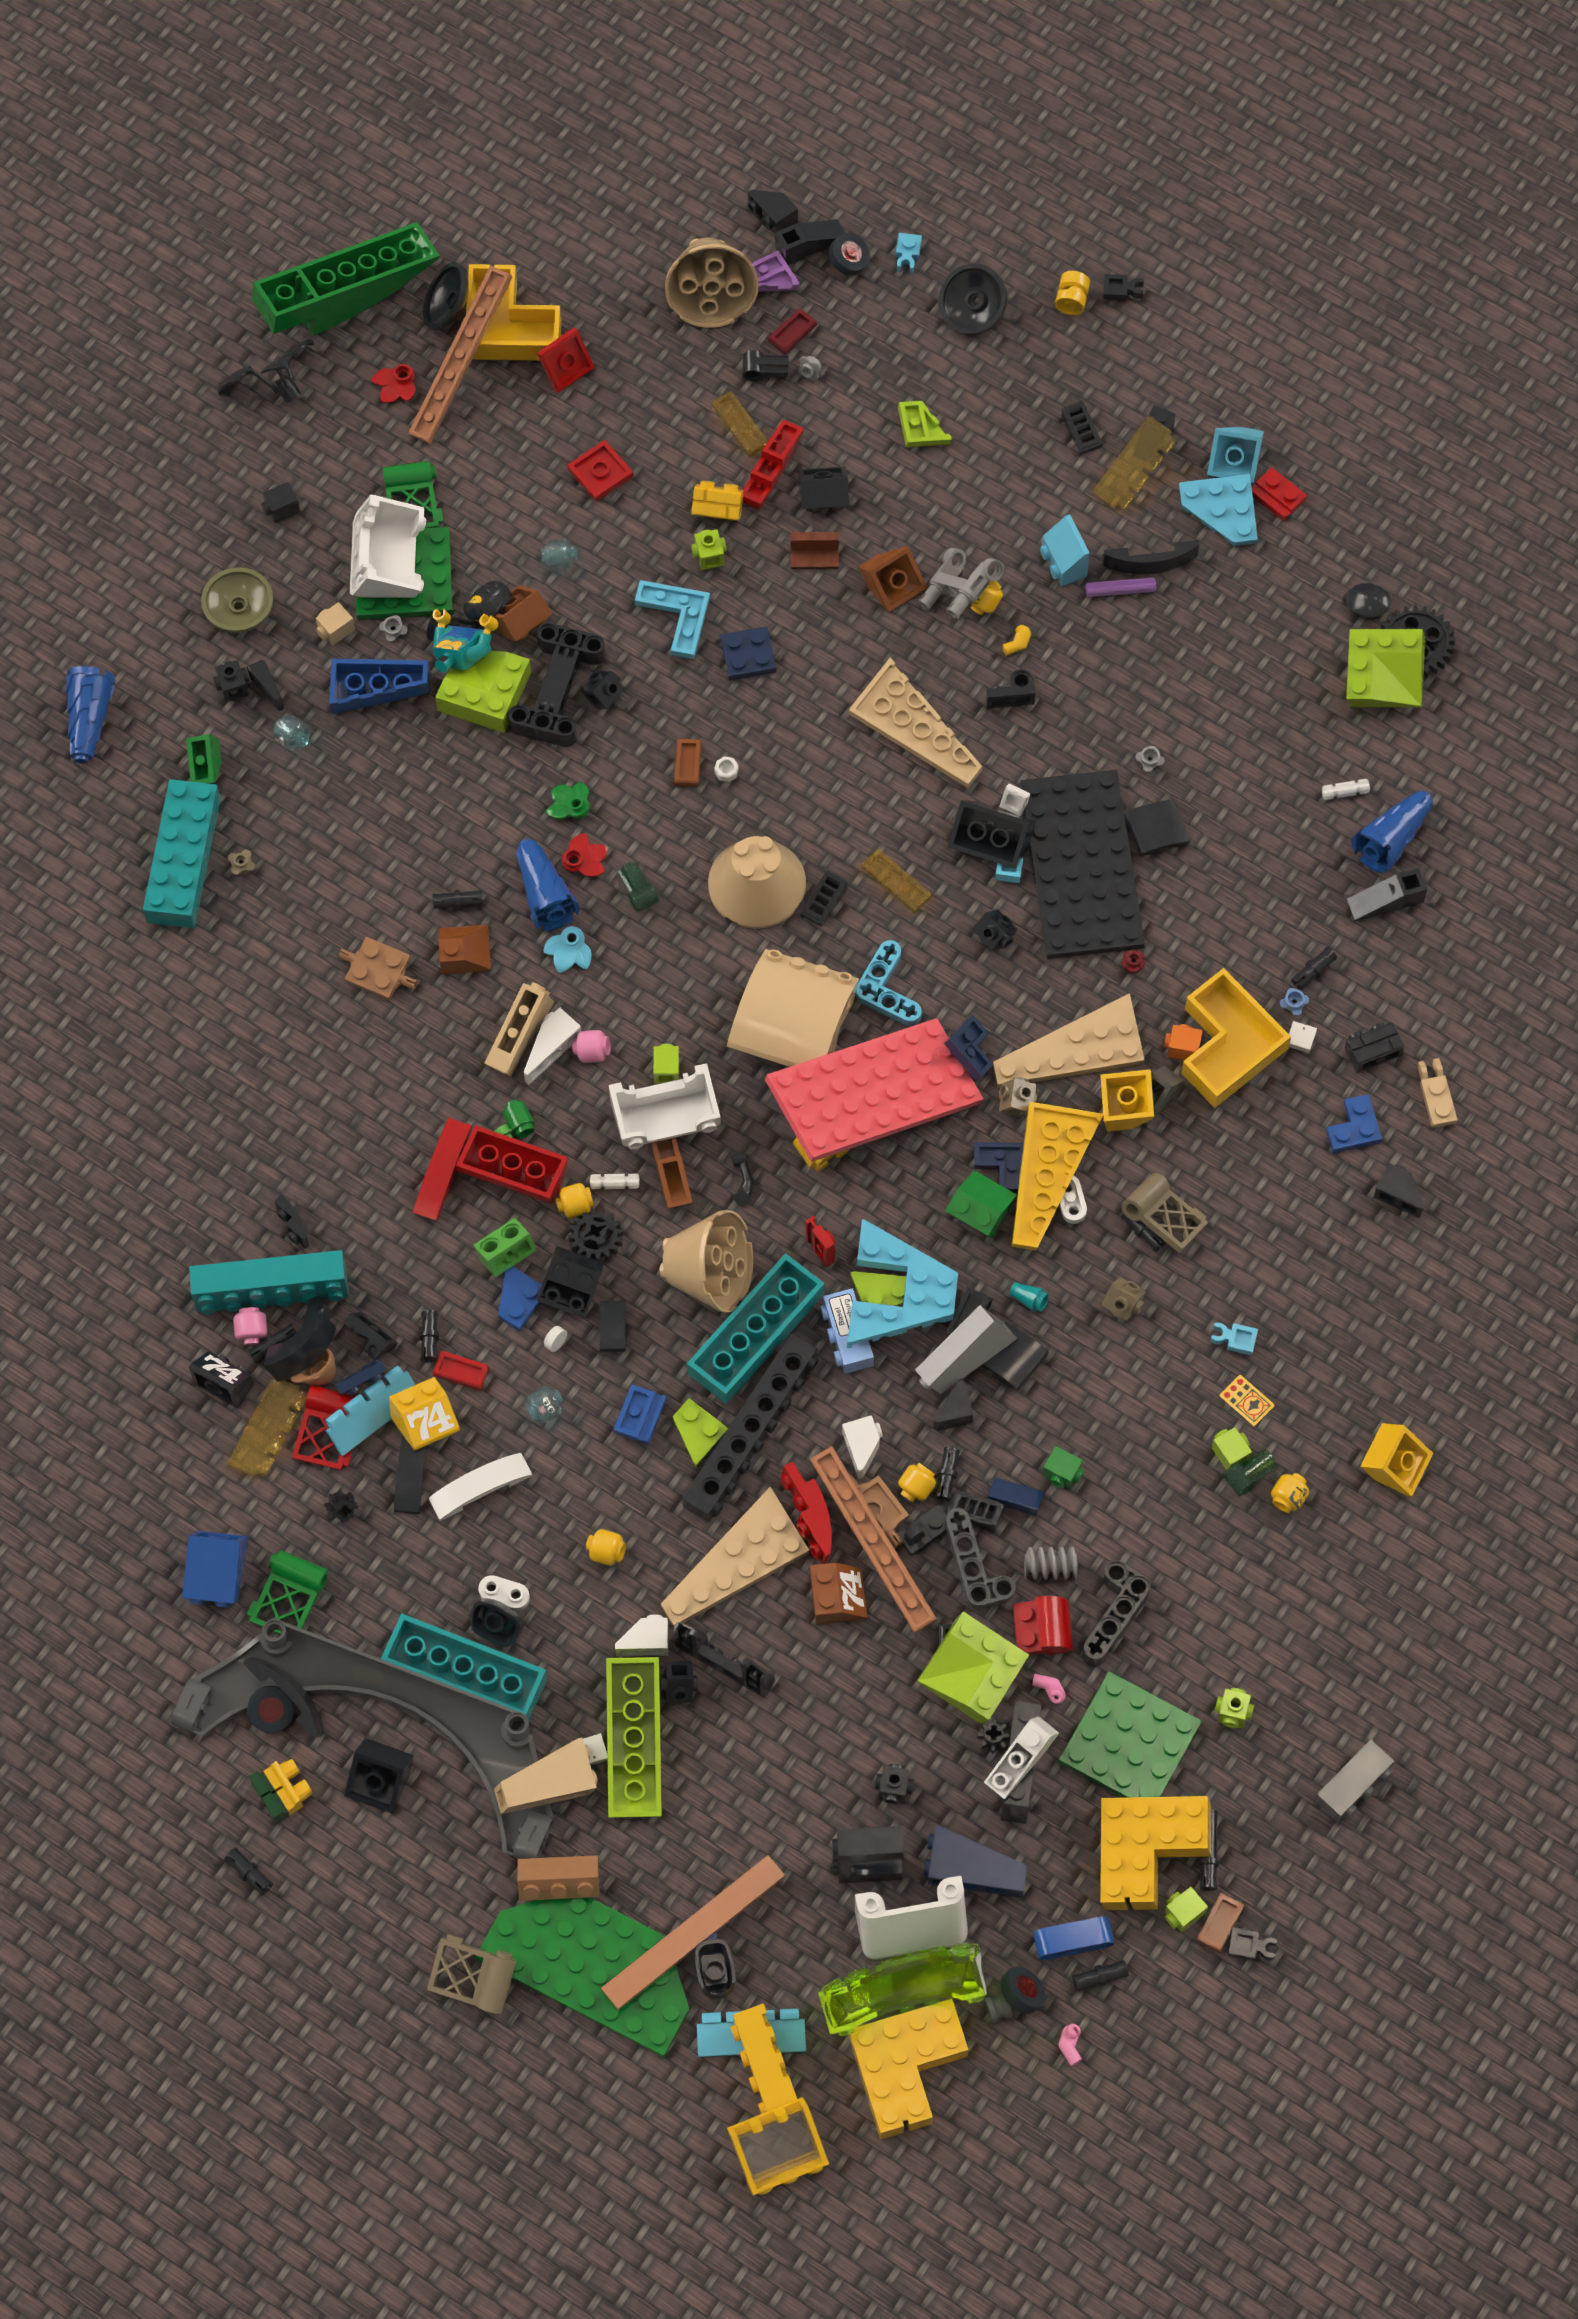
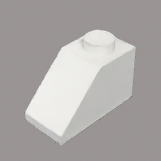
M872 1415L842 1424V1434L858 1479L864 1477L879 1449L880 1438L883 1437L880 1424L878 1422L874 1423Z
M649 1615L647 1618H641L615 1643L616 1657L668 1656V1619L663 1618L661 1615Z

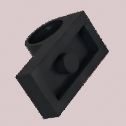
M1019 669L1010 676V687L994 686L986 689L987 709L1034 705L1036 693L1032 674L1025 669ZM1023 683L1026 686L1020 687L1016 684Z
M967 1287L946 1333L950 1335L979 1305L989 1311L993 1298L971 1287Z

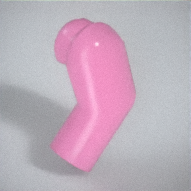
M1034 1674L1032 1686L1045 1689L1052 1703L1059 1704L1065 1700V1690L1058 1679Z
M1070 2024L1062 2030L1058 2043L1070 2066H1074L1082 2060L1075 2048L1078 2037L1081 2034L1080 2027L1076 2024Z

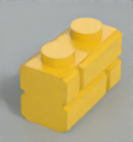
M701 481L700 484L694 486L691 515L739 521L744 490L738 489V485L724 484V487H716L715 482Z

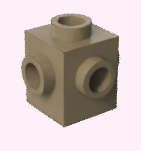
M1013 1077L1012 1080L1003 1083L999 1091L1001 1099L999 1112L1019 1118L1027 1116L1029 1103H1036L1037 1094L1035 1093L1036 1084L1027 1082L1028 1080L1023 1077Z
M1119 1277L1111 1284L1101 1305L1109 1309L1117 1318L1128 1320L1134 1314L1138 1315L1145 1304L1142 1299L1146 1292L1141 1290L1136 1283Z

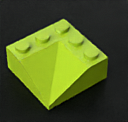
M1350 629L1346 696L1349 707L1422 708L1425 652L1423 629Z
M490 651L484 658L467 670L450 669L444 677L435 697L437 710L505 733L509 725V710L518 704L531 675L530 659L509 652Z
M963 1611L952 1624L917 1682L982 1725V1723L989 1721L1029 1654Z

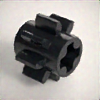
M339 1489L338 1492L329 1494V1503H325L324 1506L329 1511L328 1515L331 1520L337 1517L343 1523L344 1520L354 1518V1509L359 1508V1506L354 1501L355 1497L351 1491L345 1494L342 1489Z
M993 1719L992 1724L989 1725L982 1723L984 1733H977V1739L983 1740L981 1749L987 1747L991 1749L992 1754L998 1748L1004 1751L1006 1746L1003 1741L1010 1740V1735L1004 1734L1006 1724L1000 1726L996 1724V1719ZM991 1733H996V1740H991Z

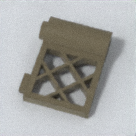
M1158 1173L1150 1174L1122 1203V1210L1129 1219L1134 1221L1141 1220L1178 1253L1208 1223L1205 1220L1206 1216L1196 1207L1192 1209L1169 1189L1167 1179ZM1169 1200L1177 1207V1211L1167 1210L1166 1201ZM1153 1215L1163 1216L1164 1224H1158L1151 1217ZM1169 1217L1179 1218L1180 1226L1170 1225ZM1185 1218L1192 1219L1198 1226L1188 1227ZM1172 1232H1181L1183 1242L1180 1243L1174 1238Z
M447 1934V1938H441L427 1990L475 2005L487 2012L502 2014L516 1965V1960L512 1958L513 1954L503 1950H497V1953L494 1954L463 1944V1938ZM446 1946L455 1948L460 1959L448 1964L444 1956ZM462 1951L468 1952L469 1954L464 1956ZM472 1955L483 1957L481 1969L473 1973L467 1958ZM462 1962L468 1976L457 1982L451 1967ZM444 1971L447 1972L453 1984L446 1989L436 1986L438 1975ZM468 1979H471L475 1986L473 1998L464 1995L460 1984Z

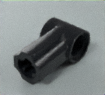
M757 350L746 351L743 354L742 376L748 381H759L763 377H788L789 356L764 355Z

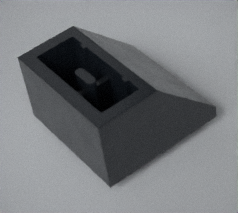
M556 1246L537 1301L585 1318L604 1263Z

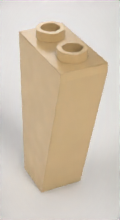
M533 982L530 986L525 983L522 984L484 1064L512 1077L554 1003V1000L549 997L550 992Z
M583 1738L570 1742L500 1782L494 1789L500 1813L505 1814L590 1795L597 1788V1776L595 1771L591 1770L589 1763L590 1751L588 1746L584 1745Z

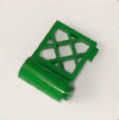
M430 461L383 467L387 499L392 500L391 495L403 494L407 497L404 503L409 504L410 501H413L433 515L434 522L426 523L425 528L439 527V523H443L441 508H436L432 481V479H437L435 465H430ZM429 490L430 497L425 503L415 498L419 491Z
M280 1550L278 1554L274 1553L268 1565L271 1568L269 1578L258 1602L252 1601L247 1615L251 1616L249 1619L251 1623L263 1627L266 1622L257 1618L262 1609L272 1606L275 1619L282 1621L295 1615L298 1622L297 1627L303 1629L319 1593L326 1584L329 1570ZM275 1581L284 1585L287 1594L273 1600L270 1590ZM288 1587L296 1591L290 1593ZM300 1593L310 1596L307 1605L296 1610L292 1597ZM289 1599L293 1611L279 1617L275 1604ZM303 1612L301 1618H299L298 1614ZM274 1630V1631H273V1632H275V1633H277V1634H280V1635L282 1634V1632H281L280 1630Z

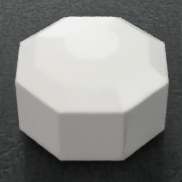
M723 757L717 760L715 774L720 781L730 782L737 778L739 765L734 758Z

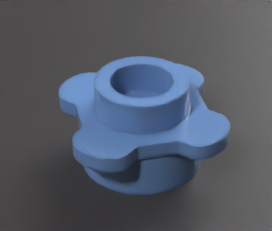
M1290 988L1287 990L1285 998L1280 1000V1007L1290 1010L1294 1016H1299L1304 1005L1309 1003V997L1300 990Z

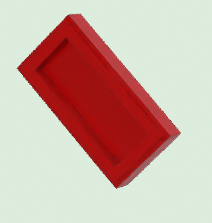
M441 1350L433 1370V1376L481 1391L490 1367L489 1365Z

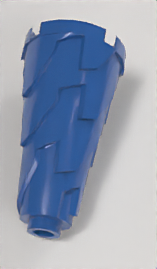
M78 666L72 667L71 671L67 670L68 738L70 739V757L74 758L76 763L86 764L88 760L93 759L97 741L100 739L103 720L106 718L109 699H112L115 685V676L107 670L105 676L100 675V668Z
M1417 791L1360 830L1352 838L1354 853L1356 854L1360 851L1363 855L1359 860L1373 871L1384 873L1387 870L1388 872L1400 858L1403 850L1421 826L1423 819L1432 809V796L1426 791Z
M531 839L521 841L516 851V857L522 873L527 902L531 912L530 918L534 926L539 930L540 926H543L545 931H551L568 925L573 921L571 915L574 912L578 915L580 911L576 897L572 895L562 877L557 873L541 845L539 846L536 841Z

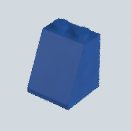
M196 1531L189 1535L182 1598L190 1599L189 1603L205 1604V1601H214L215 1606L231 1607V1603H236L239 1600L249 1536Z

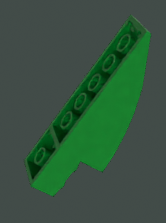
M416 222L253 282L251 300L273 334L305 323L312 336L345 322L390 296L436 262L440 255Z

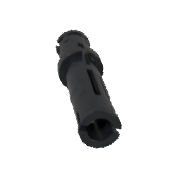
M1211 1809V1857H1201L1198 1859V1866H1200L1201 1871L1200 1890L1211 1891V1888L1213 1891L1217 1890L1216 1876L1217 1867H1219V1860H1217L1218 1811Z

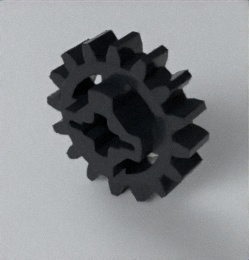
M592 1208L590 1215L582 1213V1219L574 1218L575 1225L569 1226V1231L572 1234L568 1235L569 1242L572 1243V1251L578 1250V1254L586 1255L589 1258H596L597 1261H601V1257L610 1260L609 1253L611 1252L616 1255L618 1254L616 1246H622L623 1244L621 1239L623 1237V1229H619L621 1223L619 1220L614 1221L613 1213L605 1216V1209H602L600 1214H596L595 1209ZM585 1227V1232L581 1233V1237H579L581 1230ZM613 1234L610 1243L607 1245V1239L611 1238V1235Z

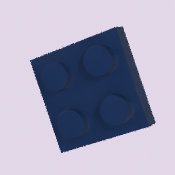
M767 626L720 635L729 681L776 673V664Z

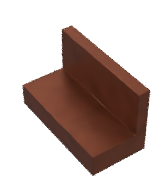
M791 532V569H839V532Z

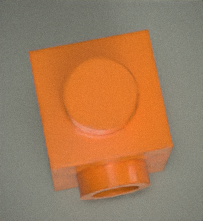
M1186 1024L1173 1025L1172 1033H1166L1164 1047L1169 1048L1167 1057L1186 1060L1200 1048L1203 1030L1194 1029Z

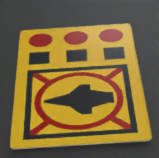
M1239 1375L1219 1395L1253 1426L1275 1406L1242 1375Z

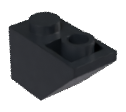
M750 190L748 192L747 206L752 214L759 216L767 230H771L775 234V232L798 222V208L784 193Z

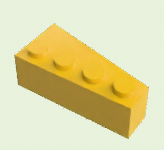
M764 2003L733 2014L734 2025L730 2026L735 2042L740 2041L744 2051L739 2052L744 2068L749 2066L753 2076L748 2079L753 2093L759 2092L762 2102L758 2104L761 2114L797 2100L790 2077L785 2070L786 2066L779 2048H777L774 2031L765 2015L767 2011Z

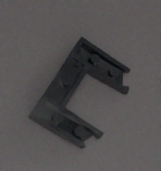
M683 1622L675 1624L674 1637L676 1648L764 1699L776 1682L773 1674L749 1658H744L742 1662L735 1658H732V1660L723 1656L724 1653L719 1648L713 1645L707 1646L709 1643L708 1637L704 1632Z

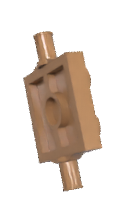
M369 937L365 938L356 954L343 948L341 953H339V959L341 958L351 963L345 977V982L386 1000H391L395 990L401 984L413 990L418 984V980L406 976V968L411 960L409 954Z
M849 1474L894 1548H897L898 1545L900 1546L903 1540L897 1535L895 1529L909 1519V1514L879 1475L870 1482L859 1485L852 1474Z

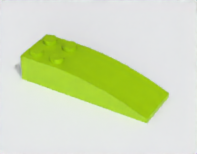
M659 1657L606 1658L608 1818L662 1817Z

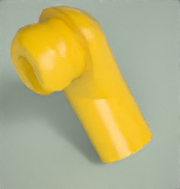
M1017 626L1014 640L1002 644V649L1006 656L1024 650L1027 647L1031 637V631L1027 626Z

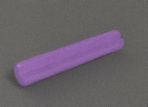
M1155 578L1091 582L1086 583L1085 591L1088 597L1156 591Z

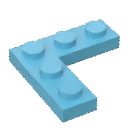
M640 580L635 597V605L680 613L671 655L695 659L710 600V593Z

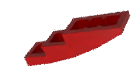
M784 419L781 421L763 448L761 458L751 471L750 480L743 489V503L759 510L761 509L791 458L804 432V428Z
M448 1118L428 1166L412 1213L434 1220L439 1219L445 1197H448L455 1173H458L456 1171V1164L469 1139L473 1125Z

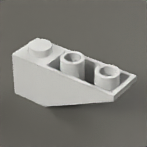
M1039 1716L1030 1719L984 1783L1002 1798L1006 1799L1043 1756L1059 1732Z

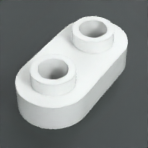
M1073 1175L1068 1185L1072 1191L1064 1193L1059 1208L1066 1222L1077 1224L1086 1217L1087 1206L1080 1182ZM1074 1209L1078 1211V1214L1072 1215L1069 1211Z
M487 1576L479 1584L481 1598L500 1601L513 1611L523 1610L529 1604V1591L520 1583L497 1576ZM489 1585H495L496 1589L494 1591H488L487 1587ZM519 1592L521 1596L518 1599H514L511 1597L512 1594Z

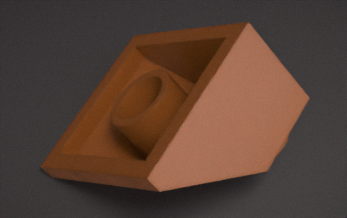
M907 546L878 554L858 566L866 586L887 612L892 611L928 588Z
M488 925L439 928V958L442 974L491 971Z

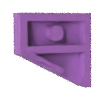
M779 251L773 252L752 263L758 276V292L800 289L799 281Z

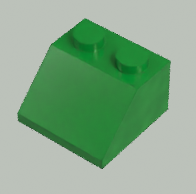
M974 1170L957 1189L945 1211L993 1239L1016 1200L1017 1195Z

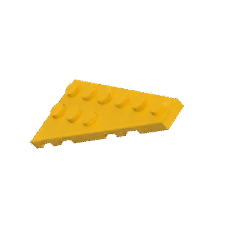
M1035 1102L1029 1103L1011 1247L1037 1250L1103 1117L1102 1113Z

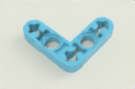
M887 940L880 945L858 982L856 998L861 1004L904 1025L914 1026L920 1022L922 1017L920 1005L884 987L901 958L900 945L896 941ZM891 949H894V954H891L889 956L886 963L884 961L886 958V951L889 952ZM880 967L886 973L882 977H875L871 972L874 968ZM868 988L871 989V994L868 993L866 996H863V991H866ZM885 998H892L896 1004L891 1008H886L882 1005V1001ZM915 1011V1015H911L910 1018L906 1017V1012Z

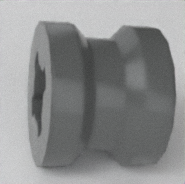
M1001 1992L997 1997L992 1998L988 1996L984 1998L986 2010L992 2024L997 2023L1000 2018L1005 2017L1009 2019L1013 2017L1011 2006Z

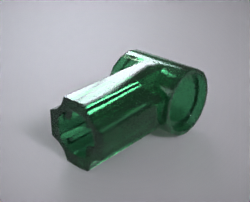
M629 862L618 870V875L628 892V898L636 913L659 903V898L653 885L647 882L637 862Z
M1264 1448L1245 1462H1238L1225 1471L1223 1477L1239 1497L1249 1492L1256 1485L1257 1481L1277 1469L1278 1465L1272 1454Z

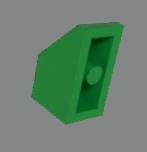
M209 734L186 738L191 782L216 783L222 763L219 738Z

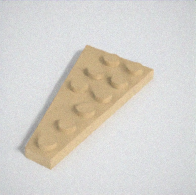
M891 658L888 659L849 709V715L966 788L970 787L982 771L981 764L965 745H962L957 740L954 732L941 721L938 713L922 694L914 689L909 683V679L898 670Z
M1130 993L994 1061L993 1070L997 1088H1001L1003 1083L1012 1080L1013 1077H1023L1028 1080L1027 1082L1033 1083L1144 1064L1145 1059Z
M771 1487L767 1489L661 1603V1607L673 1628L677 1622L685 1623L809 1554L808 1547Z

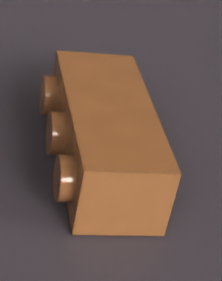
M598 1855L518 1859L517 1881L519 1901L599 1897Z

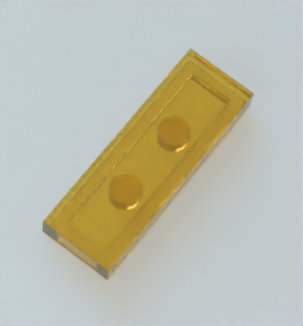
M732 391L712 401V407L748 457L763 450L768 442Z
M879 848L861 864V868L914 914L931 899L930 892Z

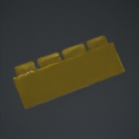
M1148 416L1092 492L1112 507L1116 508L1119 505L1126 509L1135 497L1129 489L1132 488L1139 492L1149 478L1143 470L1146 469L1153 473L1163 459L1157 453L1158 450L1167 454L1176 442V439L1170 436L1172 431L1151 416Z
M272 1377L227 1463L228 1466L254 1477L257 1473L263 1476L267 1475L274 1461L267 1453L274 1456L277 1455L286 1438L278 1432L288 1434L297 1417L290 1409L299 1412L307 1398V1395L300 1391V1386L285 1380L277 1382Z

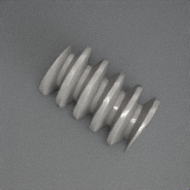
M1028 1547L1026 1554H1024L1025 1580L1029 1572L1032 1573L1034 1580H1037L1039 1572H1042L1044 1580L1048 1579L1050 1572H1052L1055 1580H1058L1060 1572H1063L1065 1580H1068L1070 1573L1073 1572L1077 1580V1554L1074 1547H1070L1067 1554L1063 1547H1059L1057 1554H1055L1053 1547L1048 1548L1047 1554L1044 1553L1042 1547H1038L1036 1554H1034L1032 1547Z

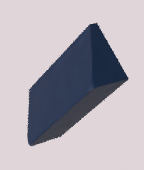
M994 1477L988 1499L1005 1505L1004 1507L1037 1516L1044 1491Z

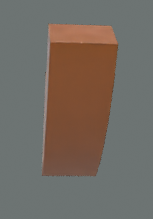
M676 1137L650 1143L667 1208L672 1209L693 1204Z

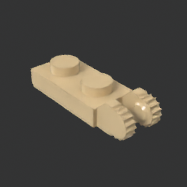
M1433 1059L1432 1066L1436 1076L1433 1078H1428L1427 1066L1424 1061L1418 1062V1071L1421 1079L1420 1086L1432 1128L1457 1124L1456 1112L1446 1076H1443L1440 1059Z

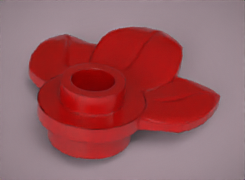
M406 364L397 365L394 369L384 368L378 371L371 379L372 383L382 387L380 394L382 403H393L400 397L408 402L416 392V387L413 383L415 379L414 370Z
M586 833L577 835L570 841L569 850L562 856V866L569 872L579 871L586 877L600 876L605 872L601 862L607 855L608 847L601 844H589ZM572 859L578 860L575 864L570 863Z

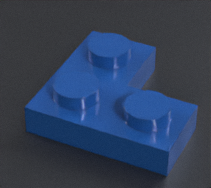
M1369 1094L1344 1099L1349 1122L1329 1126L1326 1129L1332 1152L1337 1153L1381 1143L1382 1137Z

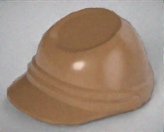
M327 1348L310 1367L291 1377V1381L294 1383L304 1382L314 1386H323L330 1383L336 1374L334 1354Z

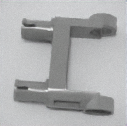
M950 548L944 554V563L929 581L930 587L917 602L922 608L929 611L940 595L954 597V601L947 607L946 612L951 617L958 619L969 604L975 603L991 581L1001 578L1004 570L1003 564L999 560L988 558L980 563L968 580L958 577V575L965 568L966 555L960 549ZM958 553L959 561L956 565H953L952 558ZM994 563V573L989 576L988 567Z

